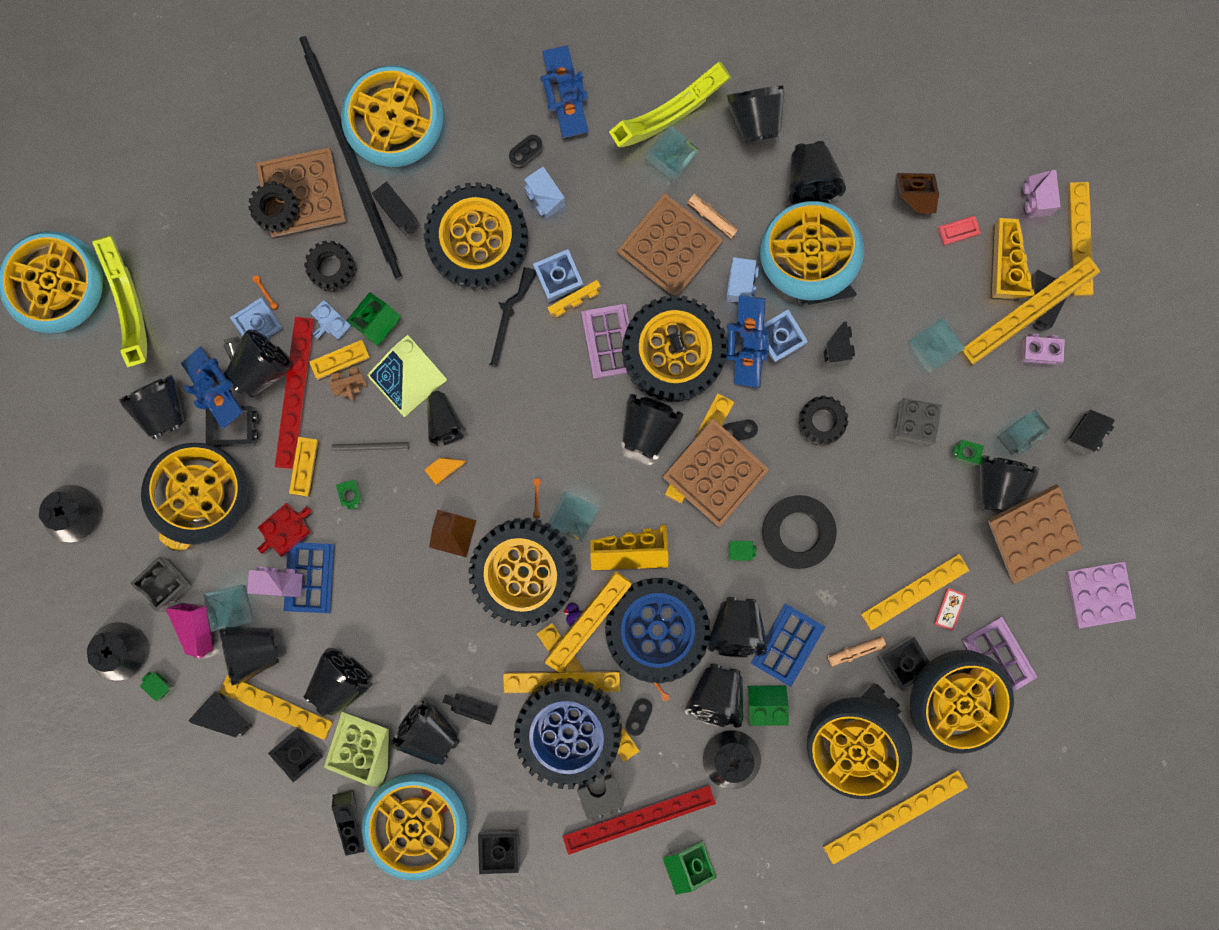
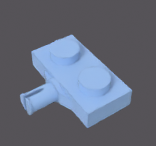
M324 300L310 313L320 325L312 333L317 339L326 331L339 340L352 328Z

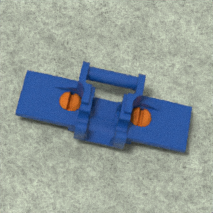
M568 45L542 51L548 75H544L540 79L544 84L547 96L548 111L556 110L563 138L588 133L582 102L587 101L588 94L584 90L582 71L577 72L578 74L575 75ZM555 82L558 83L562 102L558 103L555 101L551 83Z
M739 295L737 324H727L728 347L725 358L735 361L734 384L757 388L761 386L762 361L767 360L769 331L765 329L764 325L765 298ZM736 331L740 332V337H744L743 349L735 353Z
M200 346L181 363L194 384L193 386L185 385L184 388L198 399L194 401L195 406L204 410L209 408L220 427L224 429L243 411L230 390L232 383L230 380H227L218 366L219 362L216 358L209 359L204 349ZM214 375H215V376L217 377V379L219 380V382H220L219 385H217L216 382L214 381V379H213Z

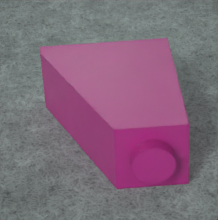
M180 603L166 608L186 655L202 658L206 656V653L213 651L206 606Z

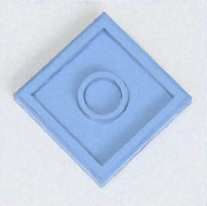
M260 297L230 317L242 336L248 329H252L269 339L283 329L263 297Z

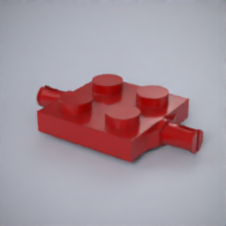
M285 503L257 527L265 539V542L257 550L263 554L271 547L279 556H284L311 533L304 521V518L312 513L310 508L306 506L298 513L288 503Z

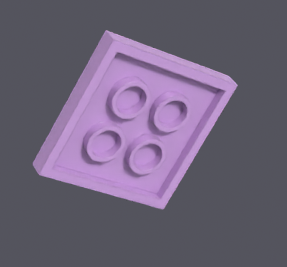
M1125 561L1067 571L1078 629L1136 619Z

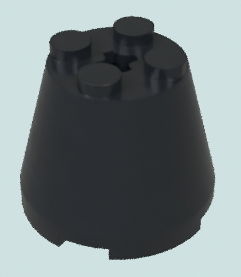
M783 85L727 95L729 107L745 143L781 137L784 104Z
M817 141L812 144L801 143L796 145L795 150L791 154L788 183L790 202L818 201L829 204L830 199L836 196L841 197L846 191L845 180L825 142Z
M248 329L241 337L224 375L234 384L233 388L237 392L242 394L244 391L254 398L261 391L286 375L291 369L292 361L279 346L275 347L274 344L266 340L267 337L265 335Z
M173 375L167 376L164 381L162 378L119 399L126 412L147 436L152 437L153 440L163 436L165 430L169 429L171 432L183 425L184 418Z
M629 394L626 403L622 442L625 443L624 448L630 451L639 450L643 452L642 455L653 458L654 455L660 453L681 423L684 414L680 411L675 413L671 406L644 396L638 399L636 398L637 395Z
M982 455L980 461L981 504L984 505L983 509L990 511L1001 509L1005 511L1026 500L1038 477L1040 468L1033 466L1030 469L1026 463L1001 457H994V459L989 460L990 456Z
M65 485L55 489L44 498L39 508V519L51 536L63 542L74 543L90 537L96 531L101 520V512L97 498L90 490L77 485Z
M727 597L726 601L720 604L709 639L708 650L710 652L717 650L719 655L748 658L753 653H757V656L767 654V640L760 607L756 599L741 601L736 597Z
M123 622L110 623L101 627L93 635L87 647L88 663L100 676L109 680H125L134 676L143 668L148 656V645L141 632L135 626Z
M225 627L219 629L231 686L241 684L279 663L277 646L273 647L275 645V638L272 628Z
M327 648L323 652L303 696L307 702L312 703L317 708L316 711L322 716L327 714L337 715L364 695L373 685L369 681L371 675L353 657L349 659L341 655L340 650L335 648Z
M710 664V667L705 668L687 701L685 713L687 715L692 713L697 717L698 721L720 727L734 724L733 727L735 728L741 727L744 718L743 677L740 675L741 671L733 668L726 670L722 669L721 665Z
M424 697L421 700L422 703L419 706L414 705L397 728L399 729L397 732L398 736L392 739L391 746L400 752L435 765L438 763L443 765L448 758L447 754L451 748L455 749L460 739L457 738L458 732L434 703Z
M726 730L714 735L706 744L703 752V767L707 776L716 785L726 789H738L748 785L755 779L761 766V754L755 741L747 734L736 730ZM732 757L734 759H738V768H735L733 765H729V763H731L730 759Z

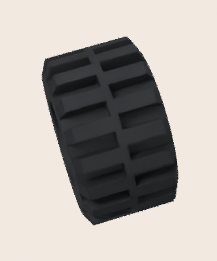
M271 181V184L265 182L263 187L257 186L258 191L251 193L253 198H249L251 205L248 206L254 221L263 230H268L270 233L274 231L281 233L283 229L285 231L289 230L288 226L291 225L293 227L295 225L294 220L299 218L297 213H300V208L298 207L300 204L291 189L283 183L279 182L277 184L276 181ZM280 198L284 200V209L279 215L274 217L265 215V206L271 199Z
M331 240L330 243L322 241L323 244H315L316 248H310V254H306L305 259L307 262H304L305 272L309 279L322 290L334 292V289H337L339 291L342 286L346 287L348 285V281H352V274H355V262L352 255L342 244H337ZM328 257H337L340 260L339 270L331 276L322 275L320 272L322 261Z
M826 395L817 396L809 400L802 408L798 420L800 432L804 434L803 437L809 439L811 443H817L816 445H829L837 441L845 433L849 422L847 421L848 413L845 412V406H842L839 400H834V397H826ZM826 410L831 413L834 418L832 429L823 432L813 425L812 417L816 411Z

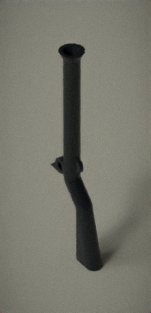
M524 267L518 293L508 298L505 303L498 302L503 313L492 359L489 363L491 367L499 368L498 363L509 317L514 315L512 305L524 297L537 274L535 269Z

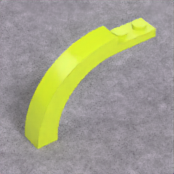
M718 62L684 91L665 104L642 116L622 120L609 133L618 147L629 146L650 138L693 112L706 102L705 99L732 77L722 62Z
M112 234L93 239L92 243L110 284L119 314L122 333L120 352L127 367L144 363L147 358L145 325L128 268L124 266Z

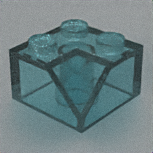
M670 125L646 153L645 160L675 183L688 168L700 149Z
M941 318L908 342L929 373L965 349L944 318Z
M1034 410L998 435L997 438L1011 455L1014 453L1019 455L1031 448L1032 445L1030 443L1035 439L1037 441L1043 439L1050 427L1039 413Z
M564 491L549 521V524H551L550 528L554 530L557 528L560 533L583 542L599 511V507Z
M237 585L203 593L211 632L219 631V629L225 627H237L254 623L246 585Z

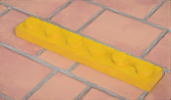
M1070 182L1068 184L1072 268L1088 256L1092 259L1089 182ZM1093 278L1074 291L1073 296H1092L1094 294Z
M717 393L695 437L711 419L716 420L722 426L734 401ZM671 484L669 485L665 495L682 503L685 497Z
M957 554L861 613V616L872 631L968 572L969 568L960 554Z
M615 571L544 659V662L561 673L630 588L632 583Z
M620 671L504 672L503 674L504 693H535L541 685L545 687L546 683L550 681L554 684L557 679L561 678L563 682H566L568 678H573L575 683L581 679L584 680L583 684L586 686L590 682L594 684L593 689L596 691L600 688L603 692H620Z
M229 675L226 676L219 693L323 740L326 739L333 724V721L249 683L243 682L231 686Z

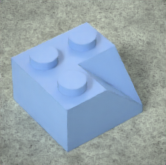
M541 167L524 179L525 186L523 187L525 193L530 200L534 199L537 204L535 208L541 216L544 214L546 218H549L566 206L565 197L544 167Z
M568 249L533 264L548 302H552L584 287Z
M733 257L726 302H739V295L755 297L756 285H753V281H756L759 266H756V260Z
M789 310L764 323L765 329L769 331L768 355L774 362L791 355L808 343Z

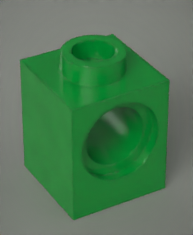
M960 440L953 447L952 454L955 455L954 460L975 466L979 465L984 445ZM964 447H968L971 450L970 457L964 456Z
M355 479L336 484L343 508L352 510L358 508L360 503H363L359 486ZM352 490L355 496L353 500L347 501L345 495L348 491Z
M729 541V561H753V557H756L757 547L753 545V541Z
M158 671L148 672L141 679L143 683L140 687L156 702L161 701L174 688Z

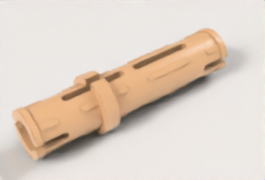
M695 193L687 202L700 213V216L710 220L730 238L739 230L715 211L710 203L707 204Z
M880 636L851 648L845 647L840 652L828 655V660L832 667L847 661L852 662L855 658L886 648L884 638Z

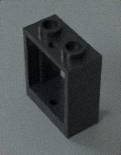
M387 181L372 192L376 202L404 236L407 234L411 235L418 229L417 226L420 224L416 216Z
M240 406L243 412H247V439L217 440V420L210 409L207 408L206 444L216 447L256 446V441L259 438L258 430H255V422H258V411H255L253 406Z

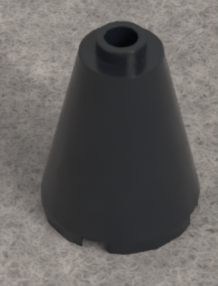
M441 391L431 392L430 396L427 397L428 440L430 445L438 446V443L441 442L444 445H449L463 439V434H467L446 394Z

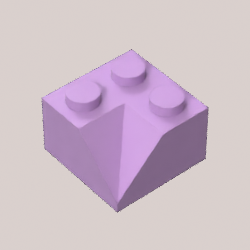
M1056 170L1032 175L1025 180V183H1023V193L1027 197L1025 211L1029 214V218L1052 216L1061 207Z
M257 567V571L249 570L247 594L301 597L303 574L295 573V569H284V572H278V568Z

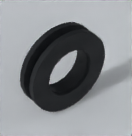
M804 495L790 496L776 503L768 511L762 526V539L769 555L779 564L793 569L809 568L822 562L832 551L837 535L836 523L830 510L819 500ZM793 513H804L811 516L818 527V539L815 545L804 552H795L788 549L782 543L780 537L782 521Z

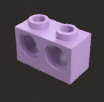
M1028 334V336L1022 339L1021 362L1061 364L1064 361L1065 339H1059L1057 335H1048L1047 338L1040 337V334ZM1030 343L1037 346V352L1030 350ZM1049 345L1055 346V354H1052L1049 351Z

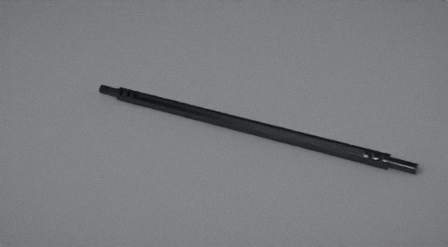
M302 36L299 40L305 53L304 58L386 263H389L395 280L400 279L402 275L396 262L397 257L355 152L344 135L341 117L317 57L312 52L307 37Z

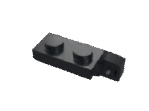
M457 693L455 698L445 695L442 702L451 705L450 710L456 714L489 725L492 724L497 709L495 705Z

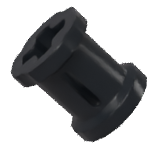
M682 331L666 336V339L671 344L672 355L688 350L682 338Z

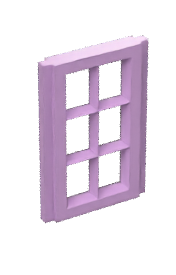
M626 304L582 311L581 315L593 379L627 373L626 366L616 368L614 353L622 351V347L613 349L610 333L621 332L623 343V338L629 324ZM617 313L619 328L609 329L607 314ZM603 315L605 330L595 332L593 317ZM606 334L609 349L599 351L596 336ZM610 353L613 368L602 370L600 355Z
M1003 617L992 621L962 639L967 650L982 653L975 640L984 635L991 649L983 654L988 656L994 653L1012 683L1013 692L1037 678ZM995 628L1004 641L997 646H994L987 634ZM1004 646L1008 647L1014 660L1007 664L1004 663L997 651ZM1015 663L1018 664L1025 676L1016 682L1008 670ZM993 684L990 687V689L995 696V689Z

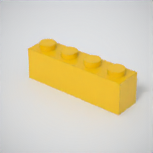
M999 218L995 222L992 298L1013 299L1033 297L1035 295L1034 289H1032L1031 275L1028 270V260L1024 251V241L1019 219Z
M666 524L661 525L660 529L651 530V528H646L641 533L632 534V532H627L617 538L613 535L590 540L591 570L668 567Z

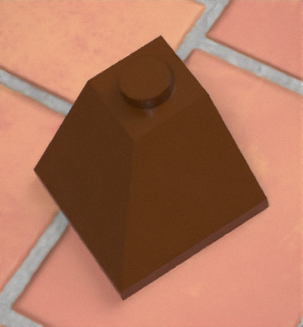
M897 173L900 196L917 213H937L939 190L935 174Z
M437 509L429 548L467 557L476 520Z

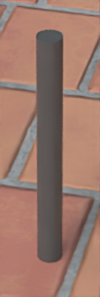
M409 443L332 444L331 450L332 452L409 450Z

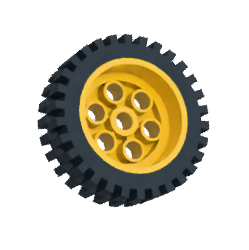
M476 182V186H471V183H465L466 187L461 188L460 185L455 186L456 190L453 192L450 189L446 191L447 196L444 198L440 196L437 199L439 203L437 205L433 203L431 214H427L428 222L424 224L425 248L434 267L449 282H455L457 286L462 287L463 285L471 290L472 287H476L477 290H483L482 287L487 286L488 289L493 288V284L497 283L500 285L503 283V279H510L511 273H516L519 269L518 265H522L524 261L523 257L527 253L529 241L525 217L514 199L512 200L507 192L505 194L502 193V189L498 187L493 189L492 185L487 183L486 187H484L480 182ZM471 216L478 217V221L474 224L469 223L468 219ZM489 222L496 223L494 229H487L486 225ZM458 228L464 230L461 236L454 235V232ZM475 234L482 235V239L479 242L472 240ZM493 240L500 241V245L496 248L491 247L490 243ZM460 247H467L468 251L466 254L461 255L458 253ZM483 252L486 254V257L483 260H477L476 255Z
M671 295L670 298L663 296L660 300L656 301L654 299L650 304L642 306L641 310L637 311L633 319L630 320L622 343L623 363L626 365L627 374H630L632 377V382L636 383L641 391H646L648 396L651 397L653 395L658 400L666 399V402L689 400L707 390L720 375L726 361L727 338H724V327H720L721 321L719 318L715 319V313L712 310L708 311L704 303L699 305L697 303L698 300L694 298L692 301L687 300V296H682L681 298H677V295ZM675 327L677 332H683L682 338L688 350L675 355L669 352L671 344L666 339V336L669 335L667 328ZM686 335L693 336L694 343H686L684 337ZM658 337L661 339L662 344L654 346L651 339ZM693 354L696 357V361L689 363L686 360V355ZM660 356L663 359V364L656 365L653 362V358ZM673 364L678 365L680 372L677 374L671 372L670 366Z
M515 518L513 521L508 520L503 524H499L479 541V545L473 551L474 555L470 558L469 563H472V566L469 568L468 574H472V577L469 579V583L475 586L471 590L473 595L476 593L479 595L476 601L478 604L481 602L485 604L482 608L485 612L489 609L493 612L492 618L502 617L500 622L504 624L508 620L511 621V626L521 623V627H526L529 623L532 626L537 625L540 621L543 623L560 611L574 591V583L577 581L575 573L578 570V566L574 565L576 561L575 554L571 555L573 548L571 544L566 545L567 538L565 536L561 538L558 535L560 531L557 528L554 531L551 530V524L546 523L542 525V520L536 519L531 521V518L523 520ZM512 549L519 552V558L512 556ZM530 550L537 551L538 558H533L530 555ZM502 566H507L510 569V574H505L502 571ZM521 566L527 567L529 574H523ZM540 567H545L548 570V575H543L540 572ZM517 583L520 587V590H514L511 584ZM530 584H537L539 591H533Z

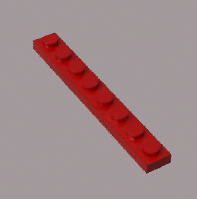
M295 317L289 356L292 365L286 378L275 468L293 470L297 442L300 435L313 338L312 333L315 320L311 318Z
M710 785L573 831L562 835L568 855L715 805L716 802Z

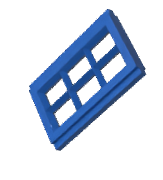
M299 542L287 552L286 569H295V573H297V569L307 570V586L302 585L301 587L302 590H306L305 605H295V597L284 596L283 611L330 613L334 544ZM298 549L309 550L308 565H297ZM313 550L323 551L322 566H312ZM311 570H322L321 586H310ZM310 590H321L320 606L309 605Z
M785 603L766 636L767 654L757 656L756 653L751 664L791 687L824 631L825 626ZM791 615L800 620L793 634L784 629ZM803 622L813 627L805 641L796 636ZM781 632L790 637L783 651L773 646ZM793 640L803 644L796 658L786 654ZM771 650L780 654L773 668L764 664ZM783 657L793 662L786 675L776 671Z

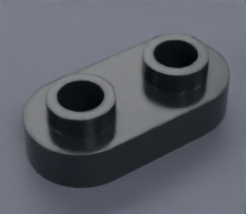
M529 135L510 150V162L517 167H521L541 152L543 148L541 138L537 135ZM532 143L537 144V147L531 148L530 145ZM521 155L522 159L516 160L515 157Z
M750 419L726 423L722 426L725 430L731 429L733 431L732 436L738 441L751 439L758 432L757 424ZM745 426H751L752 431L746 432Z
M640 698L635 701L626 721V730L630 735L638 736L643 733L652 712V704L648 699ZM642 704L647 707L644 712L639 710V706ZM635 722L639 724V728L637 730H634L631 727L632 724Z

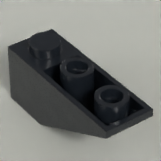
M352 791L333 794L332 811L345 856L364 852L359 818Z

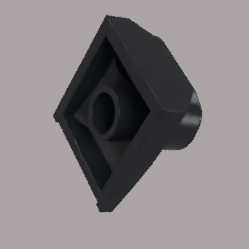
M299 728L295 729L268 753L273 763L292 783L323 758L305 738Z

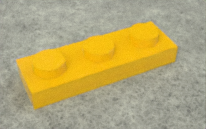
M595 280L547 307L551 317L555 315L559 317L565 314L567 308L571 306L575 308L583 303V299L587 297L591 299L597 296L599 290H601V285L598 280Z
M360 340L310 361V365L316 379L319 380L367 360L370 356L364 341Z
M298 437L289 494L309 497L318 440Z

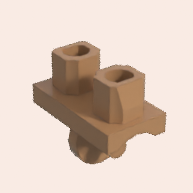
M358 367L348 370L350 377L343 378L341 373L331 375L329 387L334 396H348L351 401L354 400L353 394L360 392V388L367 387L366 380Z

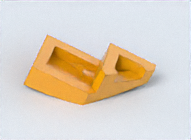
M451 457L439 458L428 466L425 471L435 485H437L464 465L466 460L452 459Z

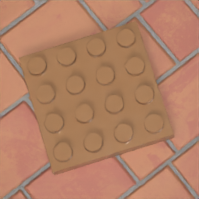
M330 147L256 163L261 187L264 186L263 183L265 182L271 184V181H276L277 184L279 182L283 183L291 189L300 204L298 205L300 213H297L299 218L294 220L295 225L293 227L291 225L288 226L289 230L285 231L283 229L281 233L274 231L270 233L271 237L346 222ZM280 198L271 199L265 206L266 215L270 217L279 215L284 209V200Z
M664 193L619 247L617 253L668 294L677 295L678 297L724 239Z
M711 419L662 477L717 527H720L769 469L716 420Z
M1057 484L987 519L1010 579L1014 584L1082 549L1063 494Z

